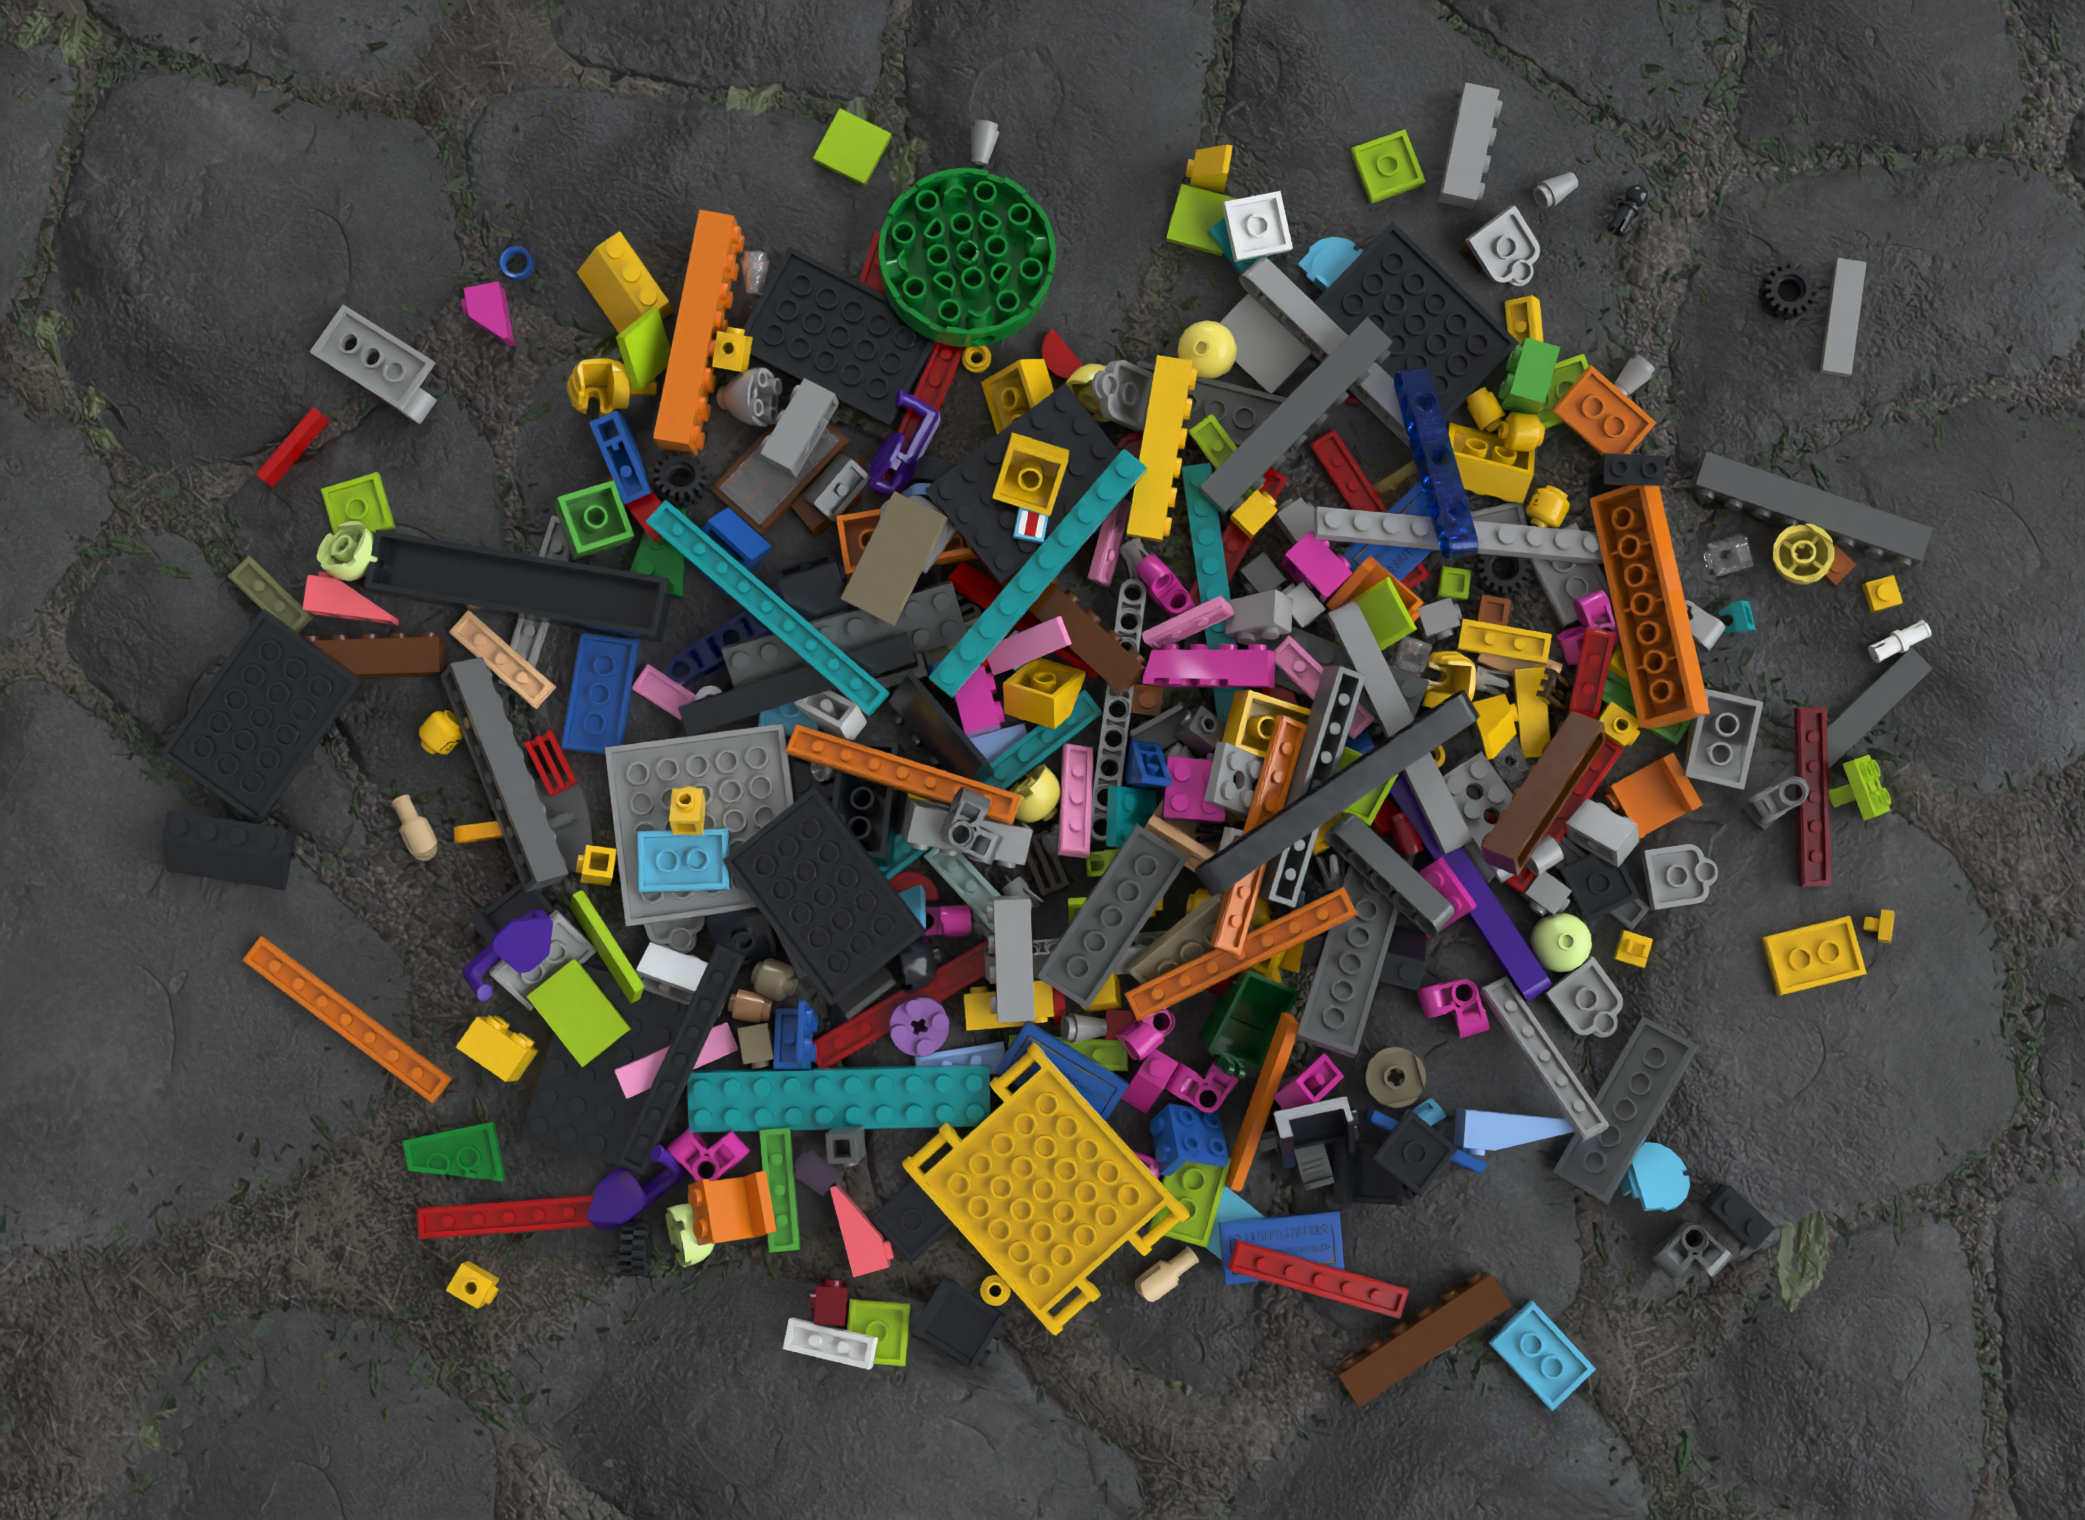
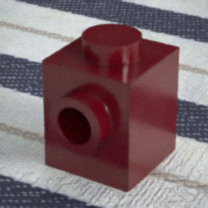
M826 1278L824 1283H819L816 1286V1291L811 1290L809 1308L815 1309L814 1324L841 1326L846 1324L849 1285H842L843 1280Z

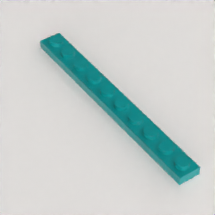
M1123 449L928 678L953 698L1147 471V467L1127 450Z
M1211 463L1184 466L1181 470L1200 603L1203 604L1218 596L1229 601L1230 593L1218 510L1198 491L1199 487L1212 475ZM1226 619L1204 629L1208 650H1219L1220 644L1237 645L1236 639L1225 634ZM1213 687L1216 715L1225 724L1228 720L1235 691H1242L1243 688Z
M667 500L646 520L647 525L869 717L888 697L889 692Z
M1083 690L1077 697L1071 715L1055 730L1038 725L992 761L990 766L994 774L984 784L1006 790L1063 746L1064 743L1068 742L1100 717L1103 712L1086 690ZM899 834L895 838L892 867L879 868L890 881L895 875L932 847L928 846L927 850L912 848L910 843L906 842L904 837Z

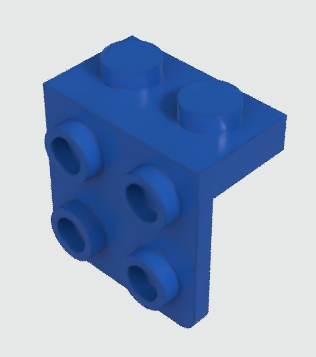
M799 1000L798 1009H776L774 1070H811V1062H816L817 1046L812 1043L813 1032L818 1030V1015L814 1014L813 1008L810 1007L806 1000Z
M1167 1104L1150 1121V1132L1153 1135L1155 1158L1158 1162L1160 1175L1171 1176L1185 1162L1224 1167L1229 1163L1221 1119L1216 1111L1203 1112L1198 1108Z

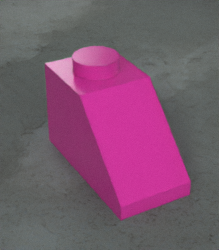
M493 282L464 288L465 298L461 299L465 316H469L477 326L507 346H515L505 290L501 284Z
M1154 1049L1143 1059L1121 1099L1147 1114L1177 1067L1178 1062Z
M1323 1053L1290 1080L1273 1098L1283 1110L1317 1103L1344 1076L1328 1056Z

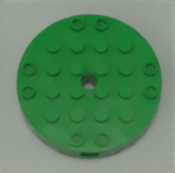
M956 168L940 171L917 181L915 186L904 195L901 194L893 203L880 232L879 275L887 300L897 315L909 327L926 338L942 344L957 347H978L1007 339L1023 329L1038 314L1045 303L1051 287L1056 259V246L1052 227L1039 203L1036 204L1026 193L1027 191L1007 177L1003 179L989 174L987 170ZM963 255H969V256H971L972 258H971L970 260H968V259H965V258H963V257H961V256H963Z

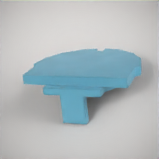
M1330 237L1321 239L1309 247V253L1297 266L1324 293L1360 256L1363 250L1361 248L1358 251L1354 250L1353 248L1356 244L1345 238Z
M1644 1142L1628 1168L1626 1175L1620 1182L1622 1194L1626 1196L1631 1192L1633 1199L1640 1198L1644 1211L1662 1210L1666 1212L1675 1209L1686 1199L1689 1191V1176L1683 1175V1172L1687 1169L1683 1161L1671 1149L1659 1143Z

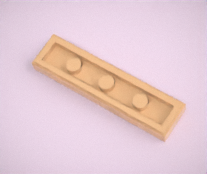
M468 610L449 631L452 636L477 658L483 657L485 665L535 709H538L556 688L553 683L471 611Z

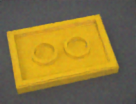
M1851 916L1761 937L1777 996L1867 974Z

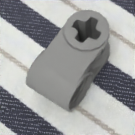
M1685 600L1695 648L1707 653L1726 627L1716 617L1706 613L1693 602Z
M1793 776L1754 794L1747 800L1755 805L1762 818L1760 822L1764 825L1803 803L1809 794V786L1804 779ZM1787 785H1799L1803 791L1802 796L1797 799L1790 798L1786 793Z

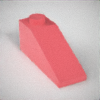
M318 572V576L308 575L302 608L305 612L311 615L398 626L399 620L344 582L334 578L328 572Z
M838 1184L831 1186L830 1191L853 1277L889 1268L891 1265L890 1259H894L890 1241H884L882 1233Z

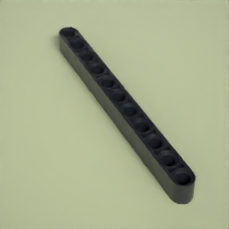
M1461 690L1446 698L1198 865L1194 870L1210 896L1212 897L1225 891L1475 722L1480 715L1466 691Z

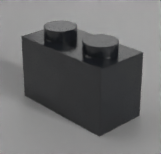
M1720 1183L1700 1205L1744 1247L1756 1250L1775 1229L1764 1216L1730 1185Z

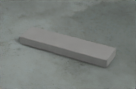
M1837 258L1834 262L1819 373L1843 377L1852 375L1867 262Z

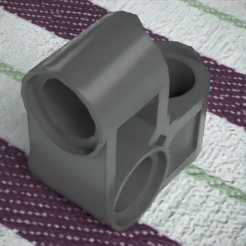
M960 787L953 798L950 811L941 828V837L948 845L965 852L968 856L991 865L1004 838L980 827L981 822L988 813L991 800L965 787ZM961 825L964 832L963 837L958 841H954L952 831L955 827Z
M1686 1221L1679 1223L1664 1240L1659 1242L1653 1248L1649 1257L1671 1279H1676L1683 1274L1692 1261L1699 1264L1713 1279L1728 1264L1733 1255L1703 1227ZM1694 1229L1696 1239L1693 1243L1687 1244L1686 1234Z

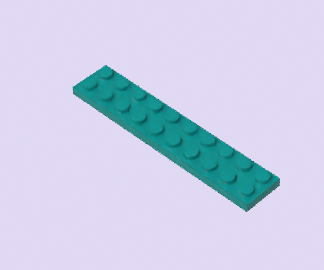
M990 1064L811 1068V1070H693L687 1081L689 1127H691V1132H731L730 1129L733 1132L760 1131L790 1127V1130H831L833 1127L863 1125L864 1129L941 1127L945 1123H949L952 1127H977L991 1114Z

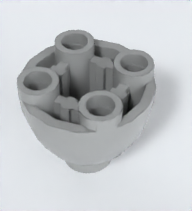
M767 368L748 369L733 377L727 385L720 386L717 392V401L722 409H727L739 421L749 425L766 427L769 424H775L779 415L777 409L779 395L782 393V382L779 378H774Z

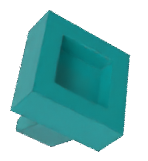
M1740 600L1733 602L1719 611V616L1730 615L1734 619L1730 626H1725L1724 632L1746 633L1756 630L1749 601Z

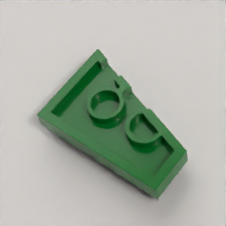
M679 504V509L677 510L687 517V508L684 509V505ZM644 531L630 572L668 578L673 584L672 595L684 599L685 557L664 538L654 543L647 532Z
M495 1121L403 1141L408 1171L506 1181Z

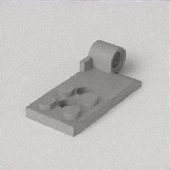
M345 305L341 306L310 350L312 355L380 397L387 404L419 425L437 401L430 394L419 388L436 363ZM351 338H357L355 348L349 351L345 350L346 342ZM374 352H379L380 358L378 362L368 365V357Z
M1217 742L1204 801L1247 818L1255 793L1252 790V786L1255 783L1256 790L1264 758L1227 742ZM1234 774L1236 775V783L1233 782Z
M1481 751L1444 775L1443 779L1470 832L1472 844L1485 861L1481 843L1487 833H1491L1496 824H1489L1485 821L1484 811L1493 810L1499 816L1500 812L1506 810L1511 803L1513 794ZM1468 786L1478 787L1481 791V798L1478 800L1470 799L1466 794V788ZM1545 834L1523 869L1527 867L1534 875L1538 876L1563 860V853L1558 843L1550 835ZM1487 864L1500 883L1514 875Z

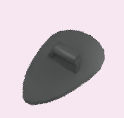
M547 774L553 787H557L558 784L553 774ZM560 774L564 783L569 781L567 775ZM540 777L534 781L536 793L539 800L545 806L547 821L550 828L556 834V843L561 855L566 859L567 868L577 873L578 855H584L586 845L593 846L592 826L584 792L580 785L577 784L551 797Z

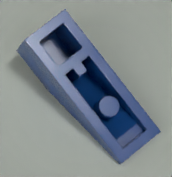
M614 411L589 422L623 504L626 505L651 494L652 491L640 453L624 413Z
M1130 740L1123 771L1126 783L1137 789L1171 787L1172 779L1160 744Z

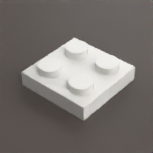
M1280 191L1225 201L1222 204L1234 262L1288 252L1293 249Z

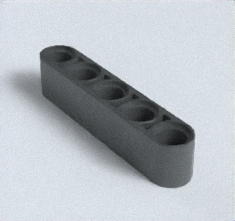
M1349 812L1344 813L1326 832L1325 838L1328 844L1425 934L1430 936L1436 935L1454 915V908L1449 901L1356 815Z

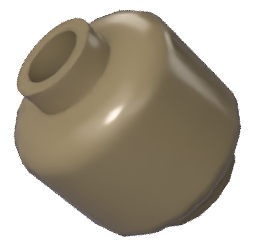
M767 958L764 962L759 961L755 966L751 976V983L754 984L756 993L774 1001H782L787 995H793L798 979L794 978L795 970L792 965L775 958Z

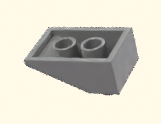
M1705 689L1710 714L1694 718L1689 724L1684 776L1744 790L1763 702Z

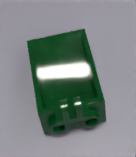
M1249 970L1234 979L1214 1005L1199 1035V1039L1205 1046V1051L1217 1057L1214 1065L1221 1068L1224 1074L1229 1076L1233 1074L1235 1078L1240 1080L1244 1078L1247 1066L1261 1071L1281 1013L1290 1014L1301 992Z

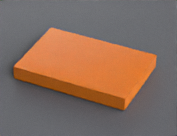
M1589 365L1550 410L1601 456L1604 453L1630 454L1657 423L1592 365Z

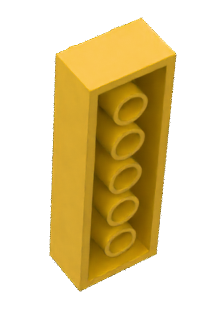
M1157 355L1139 461L1147 467V471L1135 483L1127 528L1128 537L1163 542V536L1169 537L1172 518L1167 517L1168 507L1174 508L1177 488H1173L1172 483L1173 478L1180 477L1182 458H1177L1178 449L1185 448L1187 429L1182 428L1184 419H1190L1192 399H1188L1187 396L1189 390H1195L1197 369H1192L1193 361Z

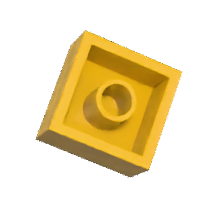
M490 1015L488 1017H476L456 1046L457 1049L505 1082L518 1081L539 1051L533 1047L534 1040L521 1032L517 1034L508 1029L510 1024L497 1015L494 1017Z

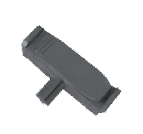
M1299 1068L1284 1071L1277 1093L1301 1072ZM1277 1102L1279 1111L1283 1110ZM1275 1129L1262 1133L1258 1143L1261 1152L1277 1148ZM1324 1143L1294 1150L1295 1167L1302 1189L1307 1191L1335 1182Z

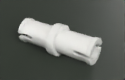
M1920 620L1918 623L1902 631L1895 630L1891 632L1890 637L1868 647L1870 656L1873 660L1875 659L1876 663H1879L1897 652L1904 653L1909 650V646L1929 638L1931 630L1924 620Z

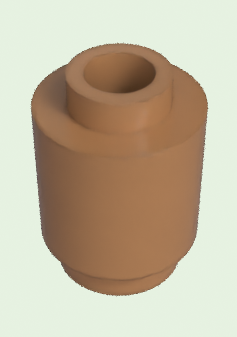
M738 989L737 994H731L728 1011L733 1012V1019L757 1024L762 1022L769 1023L774 1000L756 992Z

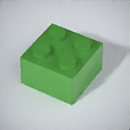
M1525 338L1520 346H1515L1513 353L1509 355L1505 368L1510 373L1507 374L1505 381H1502L1498 392V398L1502 399L1500 405L1502 409L1535 415L1545 404L1560 347L1530 338Z
M614 480L557 497L553 504L573 560L627 544L634 537Z

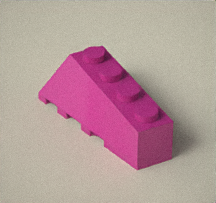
M1162 644V650L1151 651L1143 675V684L1157 687L1275 688V652L1266 650V645L1249 644L1248 650H1237V645L1220 644L1219 650H1208V645L1191 644L1190 650H1179V645Z

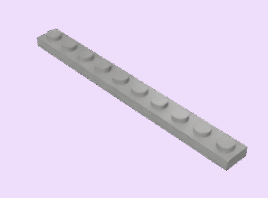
M1317 507L1314 511V539L1601 564L1603 562L1597 532Z

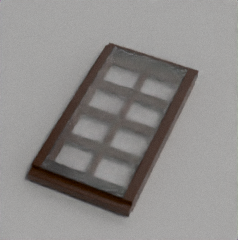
M829 422L796 478L766 463L760 454L763 440L767 435L771 436L776 427L775 424H771L714 484L715 486L711 491L763 536L822 474L835 457L841 454L849 445L850 441Z

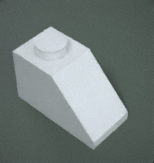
M830 690L797 700L794 703L799 710L827 734L842 739L854 740L867 724L860 708L856 704Z

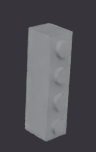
M1465 82L1460 94L1438 199L1439 203L1472 209L1477 200H1482L1485 183H1481L1482 173L1488 172L1491 156L1486 155L1488 145L1493 146L1497 128H1492L1494 118H1499L1502 101L1498 100L1500 89Z
M993 896V904L987 905L988 923H994V935H988L989 953H995V965H989L990 984H996V995L990 996L991 1014H997L998 1022L1035 1021L1030 896Z

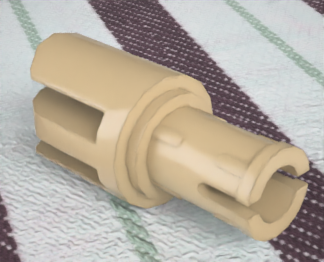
M400 796L392 801V805L402 823L399 829L401 837L409 852L416 859L421 861L430 860L437 852L436 836L427 818L418 816L410 796Z
M1187 1246L1168 1262L1159 1260L1135 1280V1289L1146 1300L1154 1302L1179 1285L1177 1282L1179 1281L1178 1277L1193 1265L1199 1263V1259L1192 1249Z

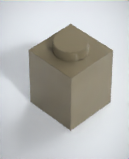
M771 1023L737 1028L743 1064L751 1063L752 1069L770 1066L769 1060L774 1059Z

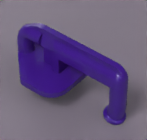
M899 389L896 393L895 405L898 407L900 405L905 406L922 417L903 453L899 452L903 444L904 435L892 433L883 440L871 462L869 475L872 478L867 482V486L885 495L893 494L894 491L901 490L909 483L916 469L918 459L923 456L941 420L940 414L936 409L918 398L903 392L902 389ZM888 468H891L895 472L888 483L881 479V477Z
M534 909L520 916L517 920L508 922L494 935L491 943L465 966L463 977L478 1000L486 1001L491 997L492 987L487 983H483L480 977L500 958L515 971L526 973L536 968L548 957L551 947L553 921L544 910Z
M662 1145L654 1146L650 1153L652 1162H660L667 1169L642 1188L636 1176L629 1168L621 1167L616 1169L598 1184L587 1214L588 1221L600 1230H611L623 1225L624 1222L634 1218L682 1181L686 1176L685 1167L670 1152L665 1150Z

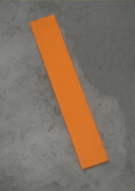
M1281 1013L1230 1157L1232 1160L1226 1178V1183L1230 1190L1240 1192L1244 1186L1274 1101L1273 1096L1277 1093L1296 1040L1295 1037L1299 1023L1292 1014Z

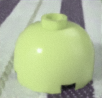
M349 521L340 524L338 527L341 530L334 536L329 533L320 544L317 553V560L321 563L320 566L334 578L345 581H353L366 576L369 561L377 562V558L371 556L374 542L373 534L360 522Z
M1556 913L1555 915L1541 918L1533 927L1529 938L1531 950L1539 964L1544 969L1553 972H1569L1581 966L1588 958L1592 947L1591 934L1586 924L1578 917L1567 913Z
M681 1204L667 1208L668 1213L665 1215L671 1245L675 1244L676 1248L680 1250L679 1253L675 1254L679 1264L684 1268L704 1260L712 1252L715 1244L698 1246L697 1238L693 1232L694 1219L690 1204Z

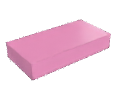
M649 664L645 666L631 689L680 721H682L678 706L693 702L696 697L694 693Z

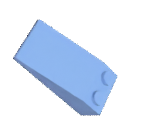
M1456 1108L1453 1144L1462 1147L1461 1151L1467 1154L1485 1155V1150L1503 1149L1574 1131L1567 1120L1562 1118Z

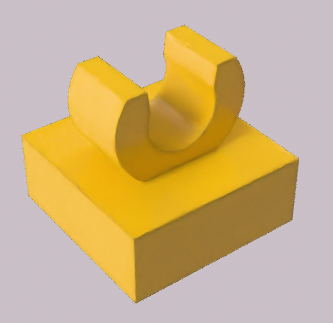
M1881 909L1880 919L1865 917L1863 929L1878 932V942L1891 943L1895 912Z
M1622 930L1613 959L1645 968L1653 939Z

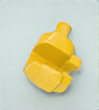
M604 358L582 360L573 369L567 383V392L571 405L583 414L587 412L589 398H597L600 403V418L613 412L614 409H627L630 396L656 395V379L654 378L641 390H635L631 387L623 363Z
M1457 651L1433 652L1428 657L1424 666L1440 671L1441 678L1438 681L1428 680L1429 684L1423 696L1422 706L1433 708L1461 690H1465L1472 701L1476 685V668L1474 663Z

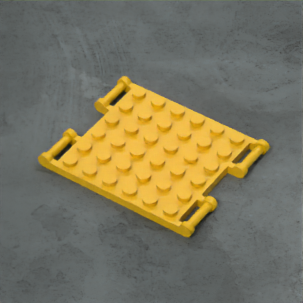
M1033 1042L1027 1048L1028 1052L1002 1076L995 1077L989 1082L991 1088L1004 1101L1003 1104L963 1140L949 1123L943 1124L939 1128L940 1132L913 1157L908 1156L902 1162V1165L1044 1326L1056 1336L1063 1330V1325L1087 1303L1090 1301L1094 1302L1101 1296L1099 1290L1085 1278L1127 1240L1143 1256H1146L1152 1250V1245L1179 1221L1184 1222L1190 1217V1214L1052 1063L1040 1046ZM1036 1061L1041 1066V1069L1012 1094L1008 1090V1086ZM948 1142L953 1149L925 1174L920 1166ZM1165 1206L1171 1210V1213L1144 1237L1137 1233L1142 1226ZM1077 1285L1082 1292L1056 1316H1052L1048 1310Z

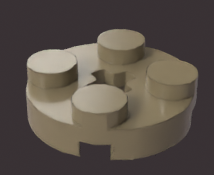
M1388 1047L1378 1051L1368 1060L1364 1081L1369 1094L1378 1103L1392 1108H1401L1415 1102L1421 1094L1426 1083V1072L1421 1060L1412 1052L1400 1047ZM1394 1068L1397 1073L1402 1072L1403 1078L1399 1079L1398 1086H1394L1393 1082L1387 1081V1076L1391 1074L1390 1070Z

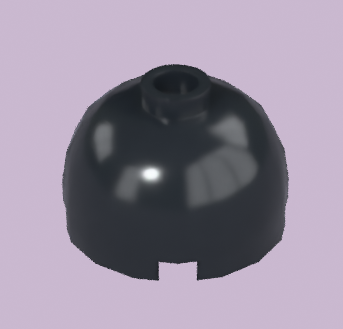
M924 935L893 958L897 976H904L906 983L901 984L904 993H910L927 987L936 976V964L941 963L938 946H931L928 938Z

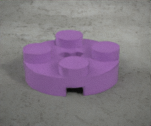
M916 995V997L905 998L899 1001L890 1013V1036L895 1045L904 1053L927 1057L939 1049L945 1042L949 1033V1019L943 1006L930 996ZM921 1018L924 1019L926 1029L914 1032V1027L911 1025L913 1020L918 1022Z

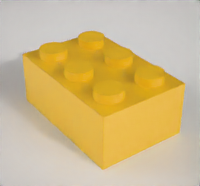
M1251 690L1235 691L1222 742H1227L1265 759L1277 715H1284L1307 725L1311 710Z

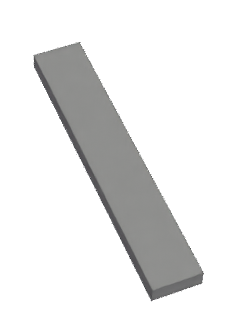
M552 516L539 557L570 562L572 555L559 519L556 516ZM518 618L510 647L535 668L549 623ZM499 677V684L509 686Z
M1505 976L1483 987L1480 994L1581 1143L1606 1130L1609 1127L1608 1122L1509 978Z

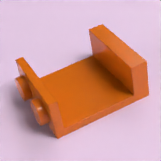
M1370 555L1328 601L1326 606L1332 611L1338 609L1387 577H1390L1413 622L1421 615L1417 609L1424 602Z
M1674 752L1605 788L1607 793L1605 799L1612 811L1616 810L1619 816H1626L1635 822L1638 826L1639 839L1679 816L1703 805L1688 777L1684 776V770Z
M766 1171L724 1180L709 1181L708 1179H703L688 1185V1202L692 1207L694 1219L693 1232L697 1238L698 1246L761 1237L777 1232Z

